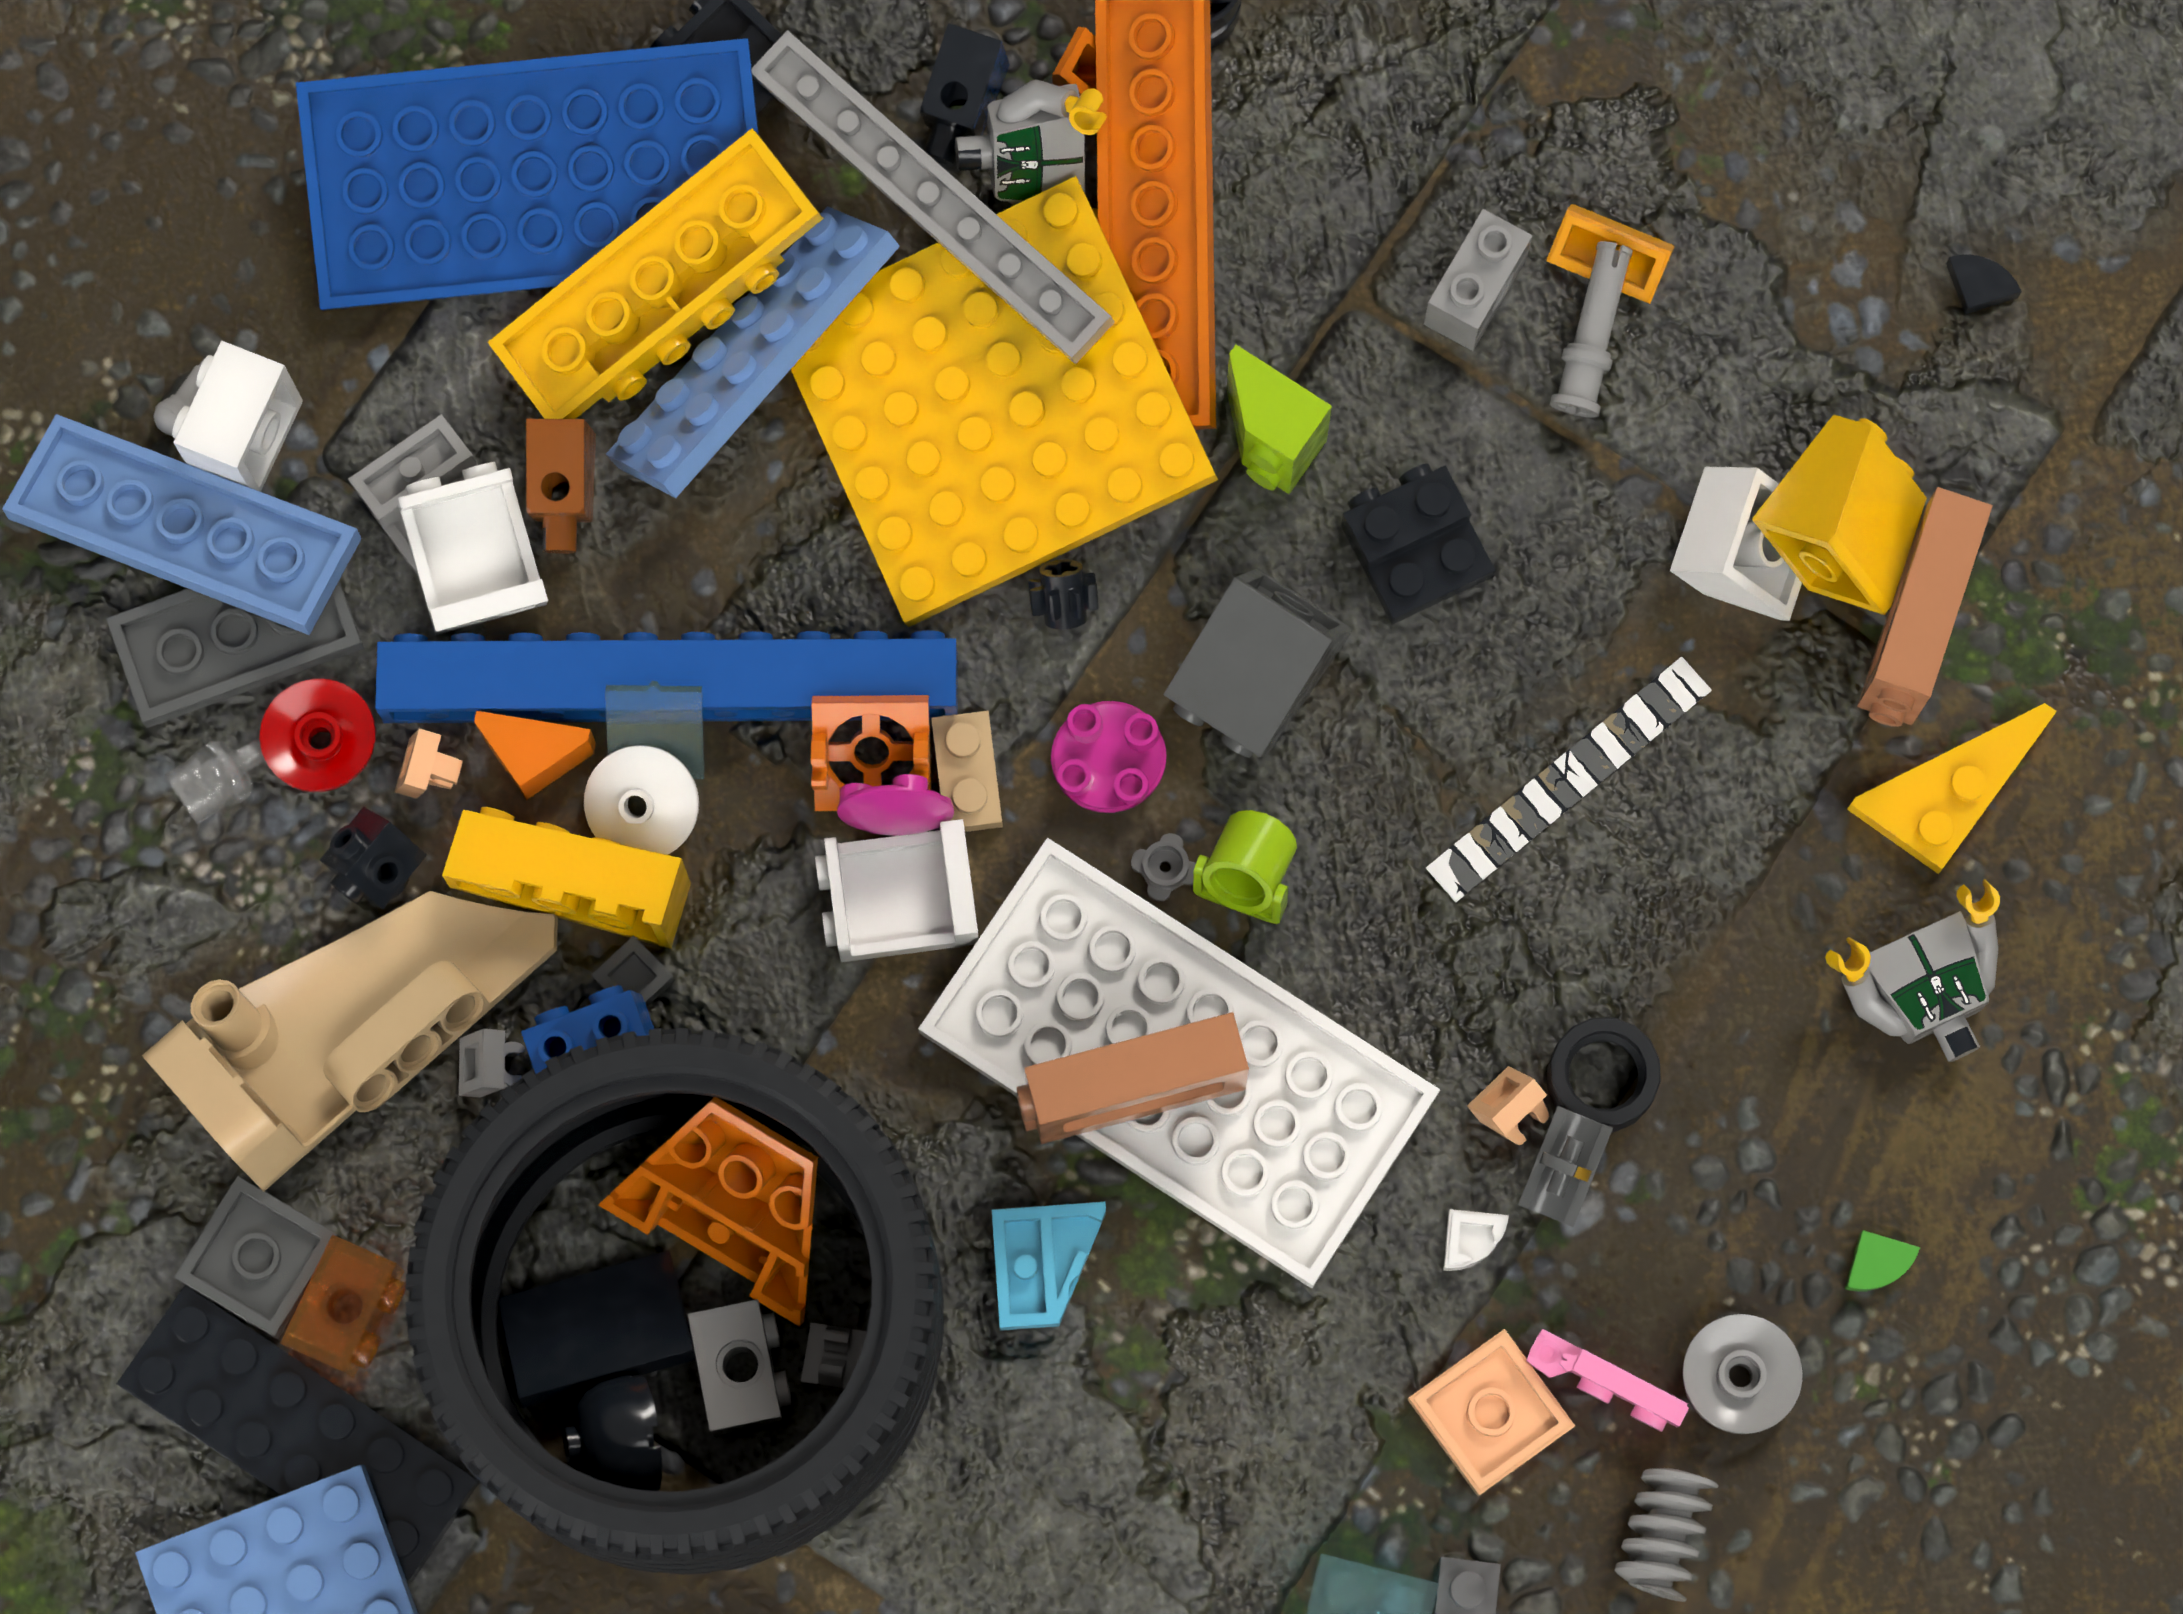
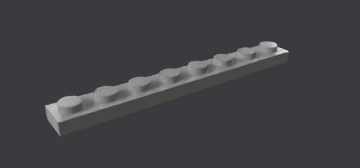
M788 30L751 68L752 76L759 84L1073 363L1076 364L1115 323L1111 315Z

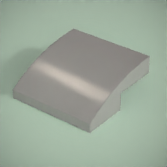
M441 414L351 476L348 480L418 576L399 509L398 498L408 495L407 485L421 480L440 477L442 486L464 480L462 471L478 464L472 453Z

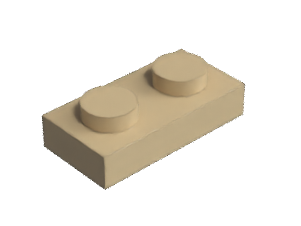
M989 711L932 717L940 794L950 798L954 807V816L950 821L963 819L965 832L1003 827Z

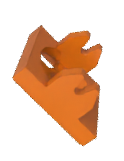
M929 695L812 696L811 786L814 790L815 811H837L838 804L840 803V789L846 785L833 772L829 761H851L856 769L863 772L864 784L872 787L882 786V772L888 769L893 761H913L914 766L909 774L927 778L928 789L931 790ZM862 715V730L855 733L850 742H829L839 725L852 717ZM880 716L889 717L902 725L913 741H893L887 732L880 729ZM867 737L879 738L888 746L889 754L879 764H866L856 755L855 747L859 741Z

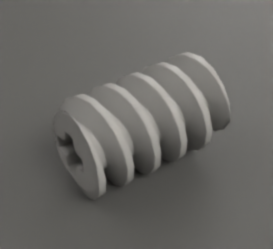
M1646 1469L1643 1471L1641 1479L1655 1491L1637 1493L1635 1503L1649 1514L1631 1516L1628 1522L1630 1528L1641 1535L1642 1538L1624 1539L1621 1546L1635 1561L1618 1562L1614 1571L1626 1580L1630 1586L1666 1599L1685 1602L1686 1597L1672 1588V1584L1674 1581H1692L1693 1574L1678 1563L1680 1558H1696L1700 1551L1685 1541L1686 1535H1699L1706 1532V1528L1694 1520L1692 1514L1693 1512L1711 1511L1713 1507L1712 1504L1699 1496L1698 1493L1700 1489L1718 1488L1719 1485L1705 1477L1677 1469Z

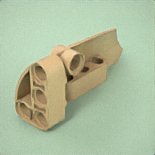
M429 891L346 936L239 989L227 980L219 979L208 982L196 992L192 999L191 1015L193 1018L187 1023L182 1020L142 1056L234 1162L261 1190L266 1191L356 1110L358 1112H369L377 1109L389 1100L557 951L558 918L555 914L499 908Z

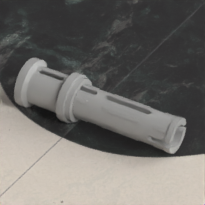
M1607 241L1597 243V253L1574 343L1568 344L1567 348L1563 349L1561 359L1566 364L1559 392L1551 396L1549 404L1559 411L1583 417L1594 418L1599 416L1601 406L1596 403L1603 374L1605 371H1610L1612 365L1611 354L1606 350L1629 259L1633 253V250L1627 246L1622 245L1619 251L1615 250L1617 243Z

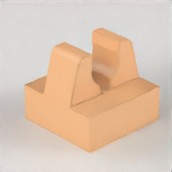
M419 728L409 738L395 793L417 799L427 790L428 784L451 789L453 784H457L463 761L437 752L441 735Z
M1509 1066L1467 1105L1480 1123L1488 1126L1505 1139L1517 1145H1522L1527 1140L1518 1129V1123L1527 1114L1543 1124L1549 1119V1113L1543 1101L1547 1094L1534 1078Z

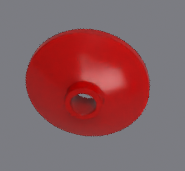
M330 679L304 680L283 690L268 706L260 727V747L269 768L287 785L307 792L331 791L351 782L367 766L376 742L375 721L367 703L351 687ZM319 732L331 734V742L324 749H315L311 745L312 738Z

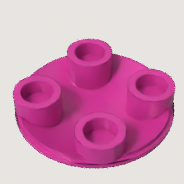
M1102 701L1090 705L1081 704L1069 713L1067 720L1056 734L1051 752L1052 770L1061 790L1077 805L1101 813L1121 812L1142 803L1157 788L1166 766L1165 742L1155 719L1135 706L1117 701Z
M904 774L895 777L893 785L872 787L863 783H850L842 786L837 814L844 823L856 829L878 835L902 836L924 833L939 828L940 822L950 821L953 818L954 807L950 798L928 789L927 778L920 775Z

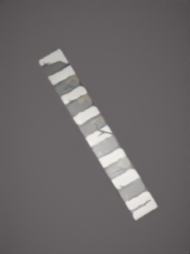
M1681 656L1428 865L1426 869L1456 903L1712 690Z

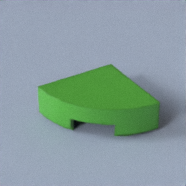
M1864 1230L1861 1231L1845 1289L1867 1292L1893 1283L1911 1267L1920 1247Z

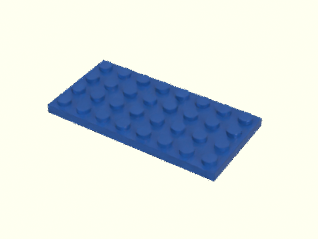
M748 38L297 82L296 91L320 310L555 288L751 128L759 135Z

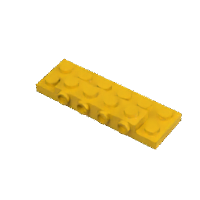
M751 128L487 343L544 419H576L602 397L610 402L616 396L620 401H624L636 395L647 382L644 374L660 361L664 365H670L681 359L691 347L687 339L704 325L707 329H715L728 321L735 312V308L732 305L735 300L748 290L753 294H757L769 288L779 277L776 267L785 261L781 253L824 218L761 137Z

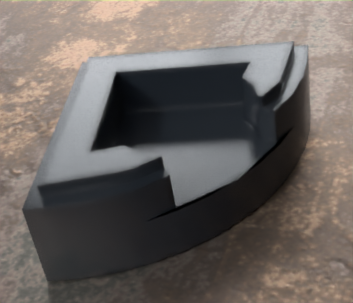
M1963 254L1951 256L1946 262L1965 314L2017 299L2022 292L2014 277L2000 264L1988 258Z

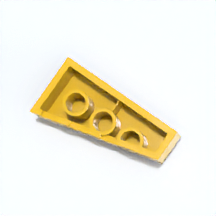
M481 807L480 813L463 809L442 874L450 888L540 913L555 914L561 919L631 938L634 935L640 941L669 949L672 948L691 886L682 858L624 846L603 838H589L571 834L568 830L549 823L537 822L535 826L514 821L515 817L513 815L491 807Z

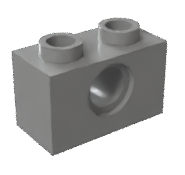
M1482 209L1427 305L1424 325L1473 351L1528 257L1533 235Z
M757 1299L688 1314L709 1429L712 1435L719 1437L785 1423L782 1408L792 1406V1399L786 1371H774L770 1349L781 1347L774 1312L763 1314L762 1306ZM746 1352L757 1357L758 1370L753 1378L746 1382H734L727 1377L726 1366L734 1355Z

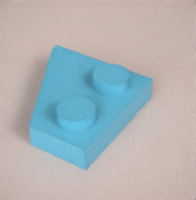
M1105 1202L992 1210L1000 1331L1060 1326L1106 1215Z

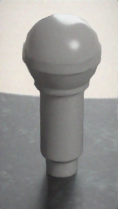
M204 359L200 365H196L175 395L172 394L169 398L156 405L153 415L157 428L166 435L172 436L173 426L180 410L184 406H191L199 389L196 385V380Z

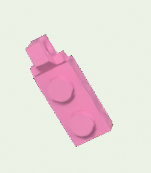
M1544 1329L1541 1330L1526 1360L1548 1378L1569 1372L1581 1377L1577 1385L1578 1389L1609 1404L1614 1394L1635 1405L1630 1416L1661 1432L1666 1423L1679 1427L1689 1409L1687 1407L1688 1403Z

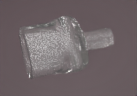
M260 737L237 752L223 741H212L197 750L186 762L164 774L196 824H199L225 807L241 803L251 795L253 782L249 771L265 761L260 747Z

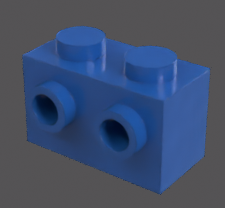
M618 985L590 995L591 1005L573 1012H569L568 1006H562L537 1015L534 1018L536 1026L521 1031L535 1074L547 1068L545 1061L555 1056L559 1057L581 1045L586 1050L597 1046L595 1040L605 1037L610 1038L632 1031L637 1036L649 1035V1029H654L643 996L632 990L624 992L622 986Z

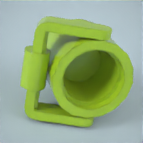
M1245 810L1230 815L1210 859L1203 855L1198 857L1193 872L1194 893L1203 899L1273 924L1280 923L1288 903V886L1281 884L1297 850L1296 838L1291 830L1280 820L1266 813Z

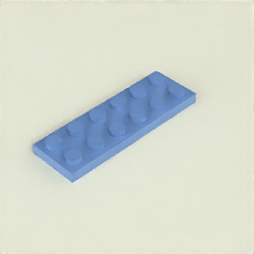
M827 206L821 213L824 219L799 238L782 255L785 261L776 267L779 272L777 280L760 293L753 294L750 292L734 305L735 312L731 318L722 324L711 337L705 339L696 347L692 358L673 379L663 384L657 391L655 399L636 421L631 422L621 431L618 441L606 453L609 459L622 471L677 498L900 247L890 233Z
M57 414L2 508L9 520L307 635L311 634L362 539L357 528Z

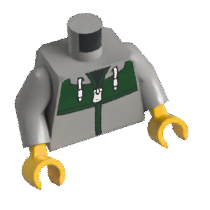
M1031 80L1003 99L992 101L987 106V135L955 138L958 171L988 169L994 198L1013 205L1023 202L1074 176H1077L1085 192L1084 134L1093 135L1097 133L1107 118L1105 113L1097 112L1104 101L1102 94L1099 90L1091 88L1083 91L1080 96L1077 83L1058 86L1040 80ZM1092 208L1098 220V209Z
M1984 879V895L1980 901L1972 903L1970 890L1965 885H1962L1957 890V899L1970 913L1966 918L1959 911L1870 953L1863 944L1848 937L1846 941L1851 947V955L1846 962L1843 961L1838 953L1829 950L1825 956L1826 962L1830 967L1843 974L1842 983L1858 1017L1889 1036H1901L1907 1044H1911L1934 1033L1948 1062L1958 1060L1979 1049L1980 1045L1966 1018L1980 1012L1989 1003V995L1995 989L1999 948L1993 913L2000 904L1998 891Z

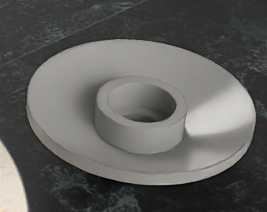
M1735 1314L1719 1318L1699 1331L1686 1351L1682 1370L1684 1389L1695 1411L1714 1427L1735 1434L1761 1432L1773 1427L1784 1419L1792 1410L1799 1397L1803 1374L1797 1349L1786 1333L1764 1318L1747 1314ZM1742 1366L1748 1370L1750 1382L1747 1386L1737 1387L1731 1383L1729 1372L1732 1367Z

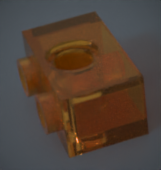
M332 1235L280 1344L292 1352L354 1379L359 1367L366 1370L378 1351L381 1337L375 1335L384 1314L393 1315L404 1296L406 1282L402 1281L401 1278L405 1271L397 1263ZM347 1295L360 1296L363 1304L360 1316L349 1324L337 1323L334 1316L337 1302Z

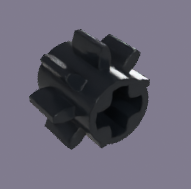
M1062 559L1045 563L1040 567V579L1028 580L1032 616L1044 615L1045 625L1050 628L1065 630L1079 627L1087 622V610L1099 609L1095 573L1083 574V566L1078 561Z

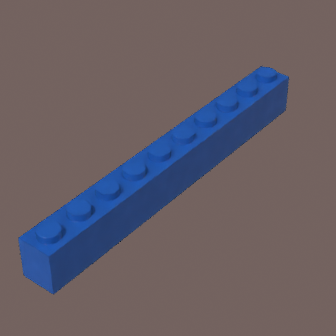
M753 631L739 634L738 640H715L714 634L706 632L684 633L681 635V640H658L657 635L646 632L627 633L623 636V640H600V636L597 634L579 632L566 635V641H543L541 635L534 633L511 634L508 636V641H485L483 635L473 633L454 634L451 636V641H428V637L424 635L406 633L395 635L393 642H377L375 709L383 723H474L476 711L543 722L812 721V696L929 695V720L932 717L958 714L956 638L945 639V634L939 631H917L911 634V639H888V634L879 631L857 632L853 635V639H830V634L819 631L800 632L796 634V639H773V635L770 633ZM862 715L852 717L847 721H862ZM880 716V720H892L889 717Z

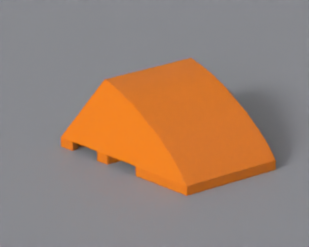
M714 1097L608 1194L598 1206L646 1235H649L659 1225L754 1282L755 1285L749 1297L754 1300L758 1299L759 1303L799 1327L804 1322L818 1157L718 1097Z

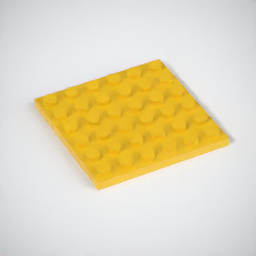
M1077 176L996 214L1113 318L1115 323L1076 364L940 243H935L879 270L791 368L792 374L903 622L908 627L1218 480Z

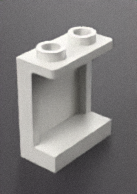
M495 462L465 469L462 471L464 480L442 486L440 477L409 484L406 486L408 495L398 498L399 509L435 635L545 606L548 602L517 500L511 470L507 468L498 471Z
M963 819L940 822L941 830L913 835L891 836L837 843L836 837L824 838L826 855L815 856L819 890H831L833 911L822 913L826 946H838L841 962L976 944L979 937Z

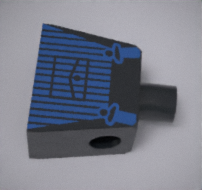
M950 23L947 25L920 113L926 126L931 128L924 151L936 162L954 166L956 162L955 138L981 136L984 134L987 126V106L992 101L997 100L1010 63L1001 40ZM966 101L965 105L959 109H949L955 102Z

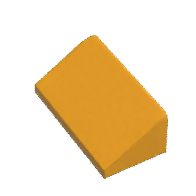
M1571 204L1566 210L1546 261L1590 279L1598 242L1617 243L1615 250L1619 251L1622 245L1627 246L1633 250V253L1629 259L1621 292L1650 304L1675 246L1585 208Z

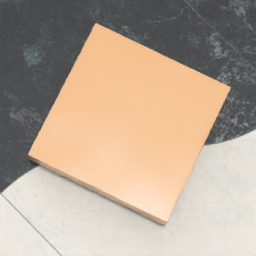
M1505 1329L1408 1398L1409 1403L1477 1497L1575 1427V1424L1531 1364L1526 1361V1357Z

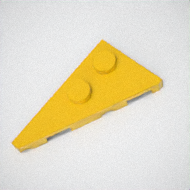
M2044 703L1855 797L1847 810L1939 874L2057 711Z

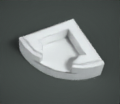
M1450 1209L1448 1212L1443 1271L1466 1269L1487 1258L1502 1239L1509 1215Z

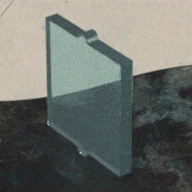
M651 681L648 686L606 685L608 755L619 749L635 745L657 747L678 758L689 770L693 779H704L702 686H660L657 681Z

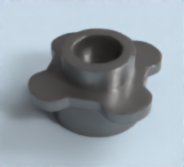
M1165 834L1161 837L1160 841L1153 843L1147 850L1139 849L1132 856V869L1143 875L1148 884V895L1153 900L1165 901L1170 897L1171 891L1183 884L1193 885V872L1196 863L1189 861L1188 855L1183 848V840L1176 834ZM1167 862L1171 865V869L1168 872H1162L1160 865Z

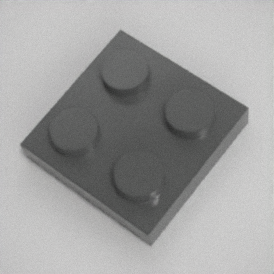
M237 1176L174 1278L274 1338L279 1339L341 1237Z

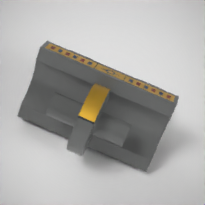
M1557 1106L1518 1205L1574 1227L1613 1128Z

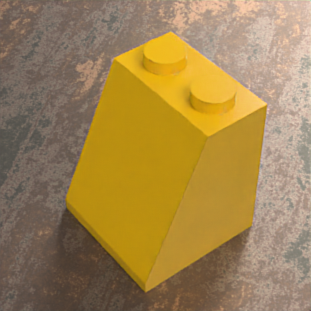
M1833 414L1753 516L1752 520L1807 590L1885 615L1892 606L1927 497L1914 482L1913 477L1915 473L1913 469L1902 459L1896 457L1885 443L1887 435L1878 425L1865 418L1855 421Z

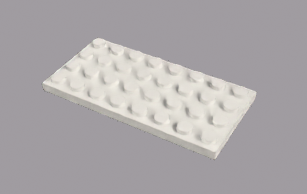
M1049 838L1045 840L918 1028L919 1034L1018 1097L1016 1087L1026 1084L1024 1067L1233 1012L1249 1067L1246 1090L1076 1136L1310 1288L1314 1287L1440 1092V1089Z

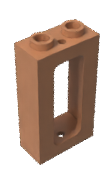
M1937 487L1922 512L1892 606L1888 611L1857 705L1858 708L1870 711L1869 717L1871 719L1893 727H1900L1903 723L1912 725L1930 699L1993 505Z
M1231 1012L1024 1067L1026 1084L1016 1087L1017 1100L1025 1130L1037 1129L1040 1142L1044 1144L1244 1091L1247 1086L1249 1067L1234 1013Z

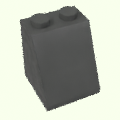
M1254 569L1233 579L1163 695L1176 703L1173 710L1183 719L1197 726H1203L1206 722L1222 732L1224 735L1221 741L1231 750L1248 758L1253 753L1262 757L1272 751L1353 629L1260 569Z

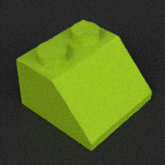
M1235 344L1229 353L1227 394L1241 462L1247 467L1246 473L1260 486L1271 491L1278 487L1287 494H1290L1327 441L1332 406Z

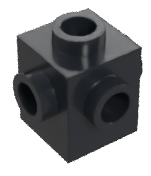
M363 806L349 825L342 827L333 836L329 849L320 861L336 874L330 884L346 898L358 905L364 897L384 909L391 899L403 892L409 882V877L427 854L390 821Z

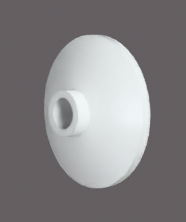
M635 745L611 753L595 767L585 788L584 811L588 825L595 837L607 839L624 846L668 855L679 848L692 833L699 812V796L692 775L678 758L657 747ZM631 796H640L646 802L647 809L643 816H636L629 811L628 800Z

